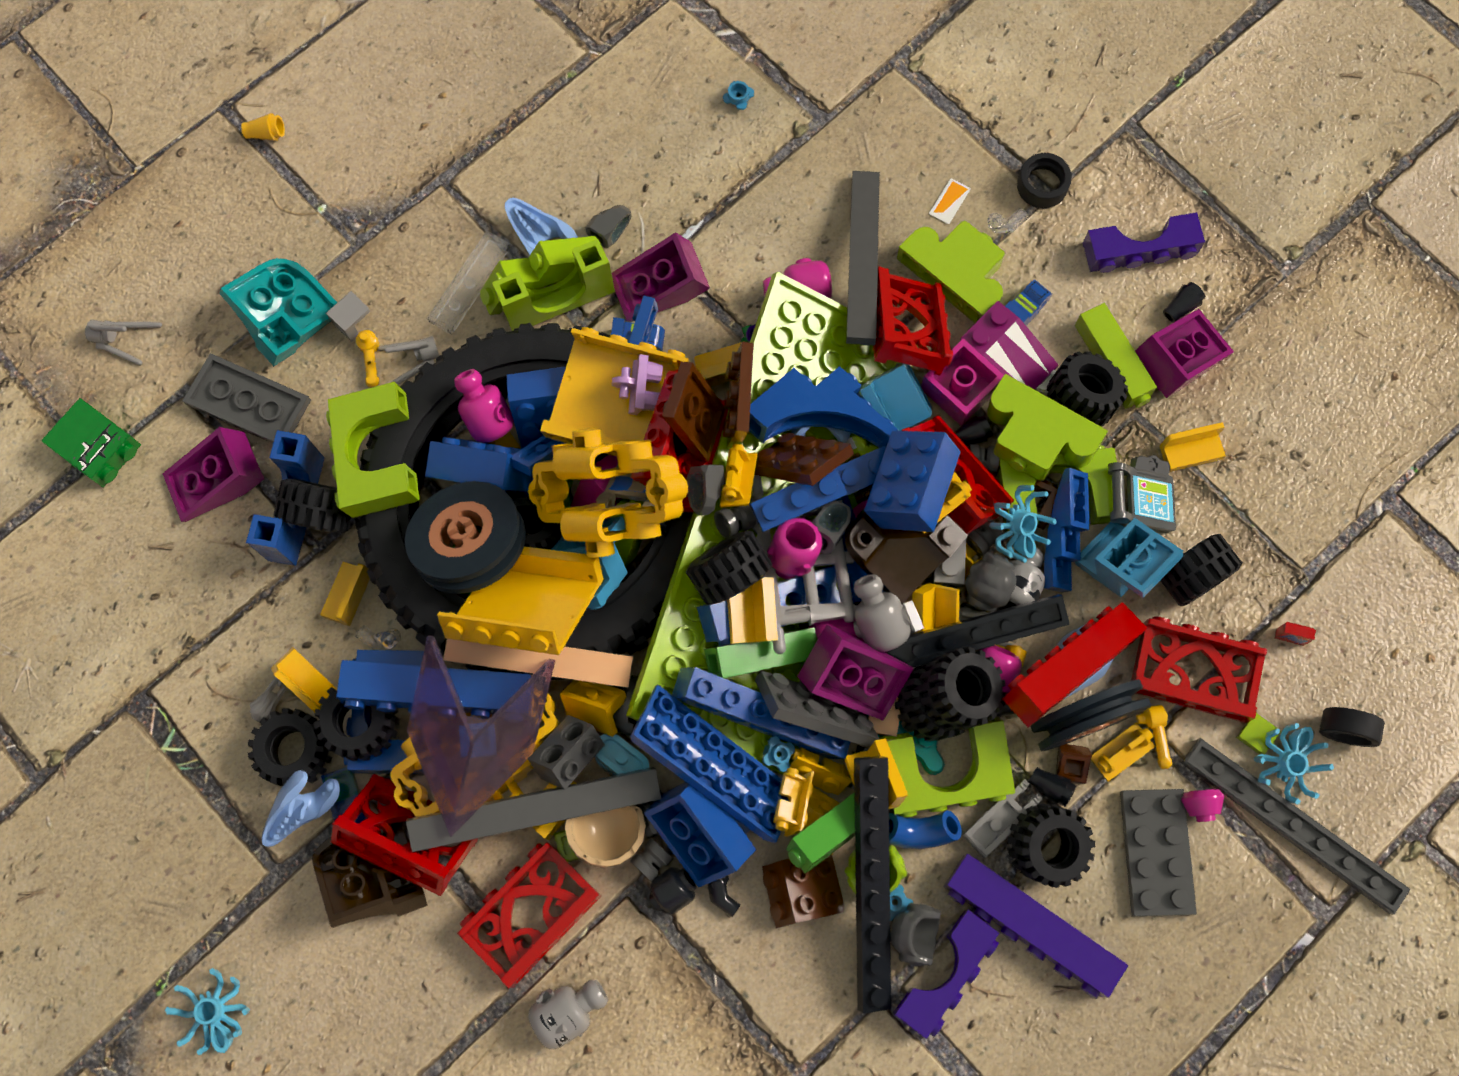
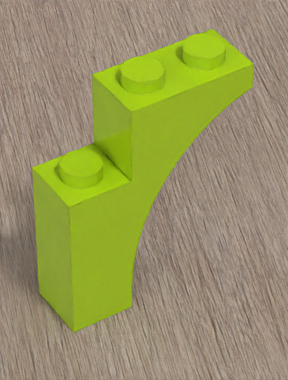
M596 236L539 241L528 258L499 261L480 291L481 301L486 306L489 315H497L503 312L492 282L518 271L525 287L529 289H540L566 278L575 267L572 249L596 240Z

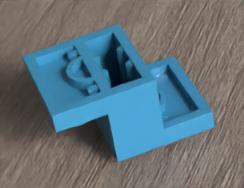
M897 363L894 368L864 383L860 389L861 396L859 397L866 399L873 409L883 417L888 418L898 431L907 427L910 428L932 415L933 408L910 365Z
M623 516L606 518L602 523V527H608V531H620L626 528ZM563 536L551 549L587 554L585 542L566 541ZM614 541L615 554L599 557L604 580L587 607L591 610L605 605L608 597L619 587V583L628 573L615 546L616 541Z
M1134 518L1126 527L1119 523L1110 522L1081 551V561H1076L1075 565L1119 597H1122L1128 589H1131L1144 598L1183 557V550Z

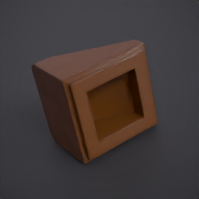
M1070 744L1059 746L1056 774L1072 779L1071 782L1086 784L1092 758L1089 748Z

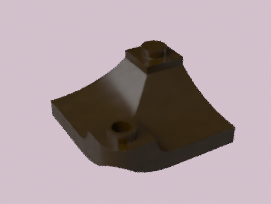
M863 509L847 529L845 543L848 553L867 575L875 574L880 577L883 583V590L896 595L901 604H903L940 564L953 555L968 535L948 515L936 524L934 532L923 533L922 531L881 529ZM862 534H864L863 542L861 541Z
M401 822L389 824L394 832V841L401 845L407 844ZM380 829V830H381V834H380V835L386 837V834L384 833V831H383L382 829ZM331 837L325 840L312 856L315 875L331 928L374 916L397 914L399 917L428 906L422 887L331 843ZM329 861L333 863L332 865H326Z

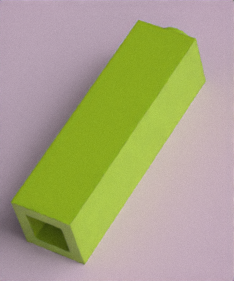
M1105 302L1080 314L1074 326L1092 355L1097 353L1102 355L1103 359L1112 361V365L1118 367L1121 370L1120 374L1126 379L1125 385L1128 386V392L1126 393L1127 398L1122 404L1125 410L1134 405L1136 408H1139L1152 400L1151 395L1157 386Z

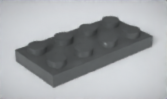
M210 353L182 401L187 406L270 443H274L277 430L294 432L311 399L307 395Z
M761 670L755 679L756 684L772 718L869 748L875 740H880L873 728V723L866 714L813 694L801 681L796 682L787 679L779 673L771 674Z
M1184 789L1120 791L1131 917L1197 915L1186 809L1181 802Z

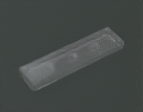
M486 231L428 315V322L452 335L480 294L482 287L498 262L503 260L510 250V243Z

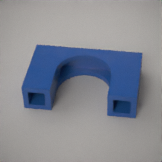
M277 430L269 458L280 469L282 480L297 479L318 483L325 457L306 435ZM254 514L246 543L267 561L296 566L306 527L286 523L283 519L276 518L275 516L273 518Z
M357 650V656L352 661L434 667L435 656L429 651ZM364 705V709L361 710L352 709V716L347 719L346 732L350 737L359 736L369 728L372 721V711L369 705ZM389 740L388 742L392 745L388 749L384 747L380 749L382 754L378 757L371 755L370 760L366 761L361 759L352 761L344 758V764L347 766L348 771L357 774H391L392 769L407 758L401 748L402 743L406 740ZM427 766L420 770H415L411 774H426Z

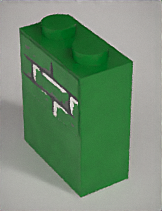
M81 398L74 403L41 440L102 488L116 478L121 467L136 455L137 449L141 446L131 435Z

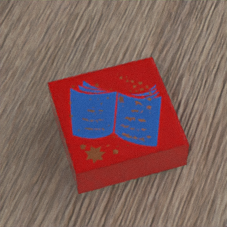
M1286 622L1276 629L1274 639L1304 646L1315 640L1316 630L1311 627Z

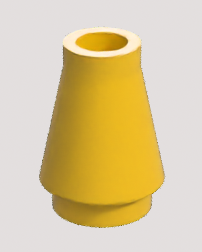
M273 113L249 122H243L241 125L242 134L246 139L255 138L277 141L279 137H283L285 134V126L281 116L274 115Z

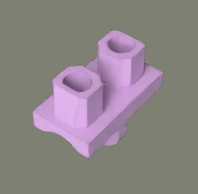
M639 354L638 360L633 361L632 377H630L631 368L622 367L621 376L612 378V386L620 388L619 398L628 399L630 389L628 414L638 415L641 411H654L660 394L645 391L646 382L659 383L661 381L663 365L648 361V355Z

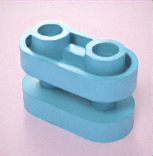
M606 734L600 736L605 746L597 753L595 760L611 776L649 768L647 758L617 734L613 737Z

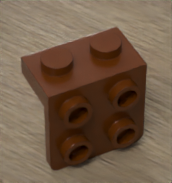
M832 854L806 874L801 868H797L790 859L762 866L763 883L767 888L770 914L774 920L775 928L836 915L844 911L845 906Z

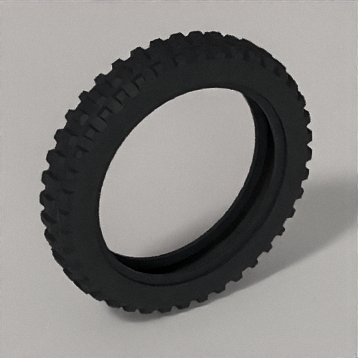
M531 323L520 324L519 328L514 329V331L506 332L502 327L486 334V338L480 339L477 335L467 338L466 344L457 350L449 347L442 351V355L436 358V363L432 365L426 362L419 368L420 373L414 377L415 380L413 382L406 380L400 386L406 392L409 420L383 426L370 432L366 443L368 449L362 451L360 458V470L375 471L405 463L417 475L420 498V491L426 474L430 441L442 442V438L447 437L463 421L458 412V405L464 395L456 389L454 385L455 377L466 370L475 369L482 376L483 386L495 385L501 391L503 397L508 396V374L558 367L566 368L575 340L571 334L572 328L565 330L561 329L558 323H547V325H541L540 328L534 329ZM575 325V326L573 327V328L578 329V330H581V329H582L581 326H576V325ZM603 332L599 333V335L610 338V335L605 334ZM674 432V448L676 457H678L680 454L686 453L687 447ZM419 501L355 517V526L358 530L357 534L360 541L358 543L359 552L368 568L367 574L370 581L376 584L381 591L378 595L388 609H393L397 614L396 620L404 629L413 628L417 632V641L428 649L433 646L440 649V656L444 658L447 638L444 636L437 614L439 612H453L457 614L466 600L458 594L442 592L428 585L421 578L407 556L405 534L412 516L419 507ZM682 512L679 518L670 520L671 525L667 528V532L654 539L640 565L612 592L605 605L595 610L590 608L585 610L564 647L622 655L626 652L633 654L648 646L647 638L653 635L693 512ZM471 664L465 665L468 670L531 674L533 682H538L540 676H545L549 680L555 681L566 679Z

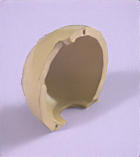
M632 805L566 819L565 831L570 848L581 861L591 866L606 868L618 866L636 853L643 842L646 825L640 807Z

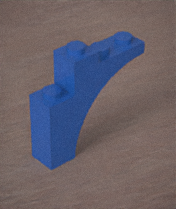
M840 366L817 386L812 383L808 376L801 374L793 368L750 404L749 432L762 443L775 435L796 428L828 427L853 433L880 448L883 446L887 447L891 432L898 431V429L894 427V424L888 418L883 417L873 409L866 399L858 396L861 384L854 375L847 373Z

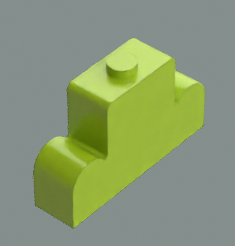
M962 221L942 242L939 241V236L934 229L920 227L899 246L897 260L925 283L934 285L935 282L941 283L945 299L974 323L997 301H1001L1003 295L1002 286L998 281L990 278L1000 268L1005 252L993 243L989 235L981 233L967 221Z
M1007 374L1003 376L993 391L987 408V415L991 421L999 425L1007 424L997 439L993 451L994 455L1008 462L1014 470L1025 472L1040 481L1046 478L1061 454L1064 455L1063 458L1066 463L1072 467L1082 468L1087 466L1108 432L1103 427Z

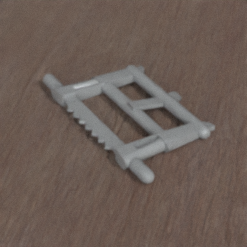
M754 475L751 493L753 498L750 499V503L761 499L763 496L761 477L758 475ZM823 507L796 518L806 519V516H817ZM756 520V526L752 529L758 535L756 538L768 556L767 550L771 544L770 530L762 533ZM828 525L829 531L832 532L831 525ZM843 539L840 540L831 554H819L814 566L835 565L841 603L819 604L814 566L808 574L803 575L807 605L781 606L776 570L771 566L763 576V578H774L778 640L773 641V648L777 654H783L786 650L784 631L781 626L808 622L809 625L817 622L844 619L847 623L854 621V613L857 606L852 601L846 566L847 564H853L854 559L848 552L844 551Z

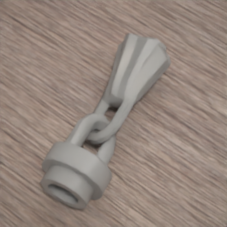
M275 678L267 689L250 703L251 717L255 721L259 722L263 717L270 719L269 713L276 710L280 698L287 690V687L278 678ZM278 683L277 686H282V688L277 694H275L274 692H272V690Z

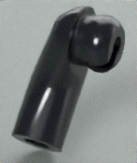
M727 875L709 883L708 890L710 901L733 917L741 904L727 895L726 884L729 881V876Z

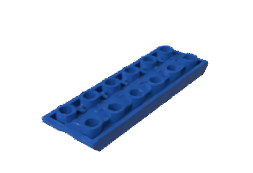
M656 685L631 734L632 742L760 838L772 843L777 842L781 831L775 828L776 824L773 822L777 802L779 799L789 800V798L779 794L782 779L661 686Z

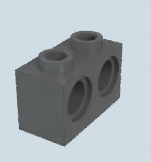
M567 715L528 760L542 780L566 790L605 744L593 724Z

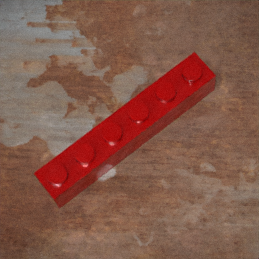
M1123 602L1114 609L1110 606L1106 607L1097 615L1096 618L1099 621L1095 622L1092 618L1079 630L1082 633L1081 635H1078L1076 632L1071 634L1062 643L1063 649L1057 645L1044 657L1047 660L1045 663L1039 659L1026 671L1029 674L1027 677H1024L1021 673L1008 684L1011 691L1002 700L1028 728L1130 646L1148 629Z

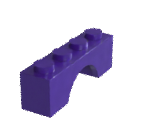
M1196 212L1169 217L1162 230V235L1151 241L1132 240L1123 235L1116 226L1088 230L1083 241V247L1090 272L1100 271L1101 273H1107L1120 267L1136 268L1144 263L1154 262L1155 264H1162L1174 258L1181 257L1183 260L1193 258L1203 247L1205 239Z
M964 910L947 934L955 957L954 967L949 978L939 987L930 990H919L910 987L892 1014L923 1038L927 1039L929 1035L935 1037L945 1022L941 1017L948 1008L953 1010L963 997V994L959 992L966 981L971 984L981 970L977 966L984 955L989 958L997 948L999 942L995 939L999 932L970 910Z

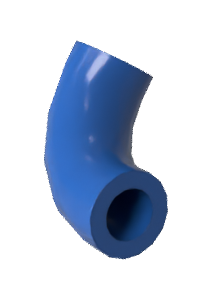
M944 811L940 814L921 818H904L889 812V845L904 849H925L946 845L961 838V824L956 815L951 811Z

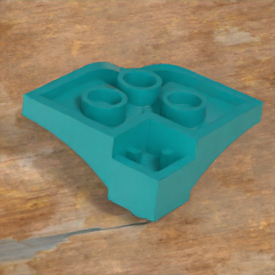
M281 258L271 259L260 264L220 289V295L234 310L256 343L255 347L273 366L296 353V350L303 343L330 323L331 320L326 313L337 304V301L303 266L297 262Z

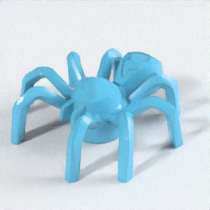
M1020 485L1017 487L1015 499L1018 504L1013 505V508H1010L1009 503H995V512L1006 518V523L991 522L989 524L992 529H1010L996 538V549L1004 555L1026 563L1027 559L1019 554L1033 558L1036 553L1035 541L1046 545L1051 543L1050 539L1034 533L1037 528V520L1053 525L1057 522L1055 518L1030 512V501L1034 497H1047V491L1032 492L1026 498L1025 503H1023L1020 493L1022 491H1033L1035 488L1033 485ZM1000 508L1009 509V513ZM1013 535L1007 542L1006 549L1003 548L1001 540Z
M1295 723L1287 725L1280 734V740L1285 751L1271 743V737L1279 734L1280 729L1266 733V746L1276 752L1279 757L1259 754L1254 757V761L1262 764L1265 761L1276 762V766L1260 773L1258 782L1270 785V780L1265 777L1278 772L1277 778H1282L1284 782L1288 781L1284 789L1286 800L1298 805L1300 800L1290 794L1296 776L1302 792L1307 796L1318 799L1320 794L1308 790L1305 786L1303 774L1332 771L1334 765L1309 766L1307 756L1315 750L1328 748V743L1311 745L1314 738L1312 728L1304 727L1297 729L1300 725ZM1295 730V731H1293V732L1289 735L1288 742H1287V740H1286V735L1288 734L1289 731Z
M214 968L209 970L217 978V987L213 996L210 991H206L207 998L200 994L201 1000L199 1001L190 989L176 985L174 986V991L181 992L189 997L195 1006L194 1010L185 1011L171 1007L165 1009L168 1015L184 1018L194 1017L196 1020L187 1035L177 1041L178 1047L188 1043L200 1024L203 1025L204 1045L197 1050L198 1055L208 1051L210 1043H212L215 1051L225 1053L230 1048L233 1038L242 1035L239 1023L225 1015V1012L242 1011L244 1016L250 1012V1008L243 1004L224 1006L225 1002L238 994L240 981L231 976L230 981L234 984L233 990L219 999L224 981L221 972ZM222 1020L225 1023L229 1024L235 1029V1031L232 1033V1031L225 1025L221 1024L220 1021Z

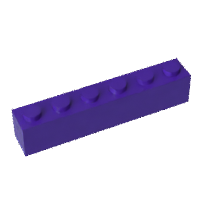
M968 853L963 855L944 885L949 890L947 895L960 905H964L967 902L976 909L974 911L976 916L988 924L991 921L997 923L1002 927L1000 933L1013 942H1017L1019 939L1029 946L1026 950L1041 961L1047 958L1055 964L1054 971L1068 980L1071 977L1077 979L1082 983L1080 989L1095 999L1098 996L1109 998L1129 966Z

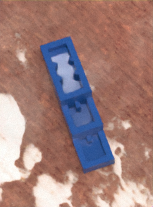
M1066 468L1064 469L1052 509L1051 518H1055L1057 522L1055 525L1049 524L1047 539H1050L1051 543L1046 545L1044 559V589L1062 593L1072 591L1071 562L1081 561L1080 532L1090 530L1088 473Z

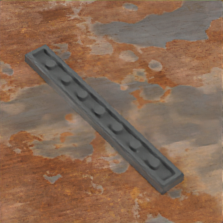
M852 172L846 344H876L880 172Z
M1197 739L1181 762V764L1216 789H1219L1232 801L1388 914L1395 915L1411 890L1270 787L1258 782L1256 777L1203 739Z
M651 767L570 784L566 790L556 787L408 818L406 825L412 852L660 800L661 795L656 769Z

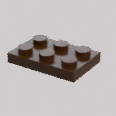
M741 342L737 352L733 351L731 362L727 364L726 380H731L730 388L726 390L724 408L729 409L728 419H725L723 423V437L727 438V448H732L733 444H742L749 432L754 343Z
M681 361L678 373L673 378V387L669 399L664 404L662 417L697 461L708 462L726 408H724L693 362Z
M787 433L780 436L772 446L757 453L754 475L813 486L854 455L850 443Z

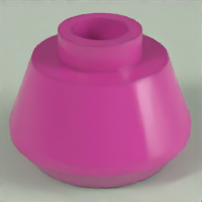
M1219 789L1189 791L1183 794L1181 802L1190 817L1196 816L1197 822L1215 821V814H1221L1224 794Z

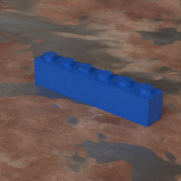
M342 660L336 697L341 703L345 704V708L356 710L364 709V705L376 706V710L384 712H395L396 708H408V712L413 714H427V710L440 711V715L457 717L459 712L471 713V717L477 719H489L490 715H502V719L506 721H521V717H529L533 680L531 674Z

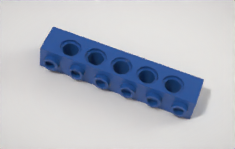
M854 561L853 564H847L846 566L852 601L857 603L862 601V599L855 594L854 584L858 579L862 578V574L858 564ZM835 565L814 570L819 604L839 603L840 596L836 586ZM796 576L792 579L777 582L781 606H787L785 602L786 596L790 599V606L807 605L803 576ZM727 600L718 604L698 606L697 610L706 642L718 641L719 646L730 644Z
M697 667L680 668L672 692V696L679 701L771 737L776 736L784 742H790L794 746L805 748L825 758H846L850 741L772 718L760 692Z

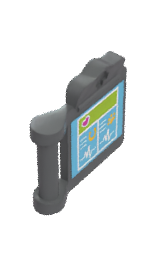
M1156 455L1134 457L1131 459V466L1119 462L1109 463L1108 474L1112 475L1113 511L1110 512V522L1129 524L1136 518L1149 528L1167 532L1175 531L1173 477L1169 475V463L1160 460ZM1124 476H1127L1128 512L1125 511Z

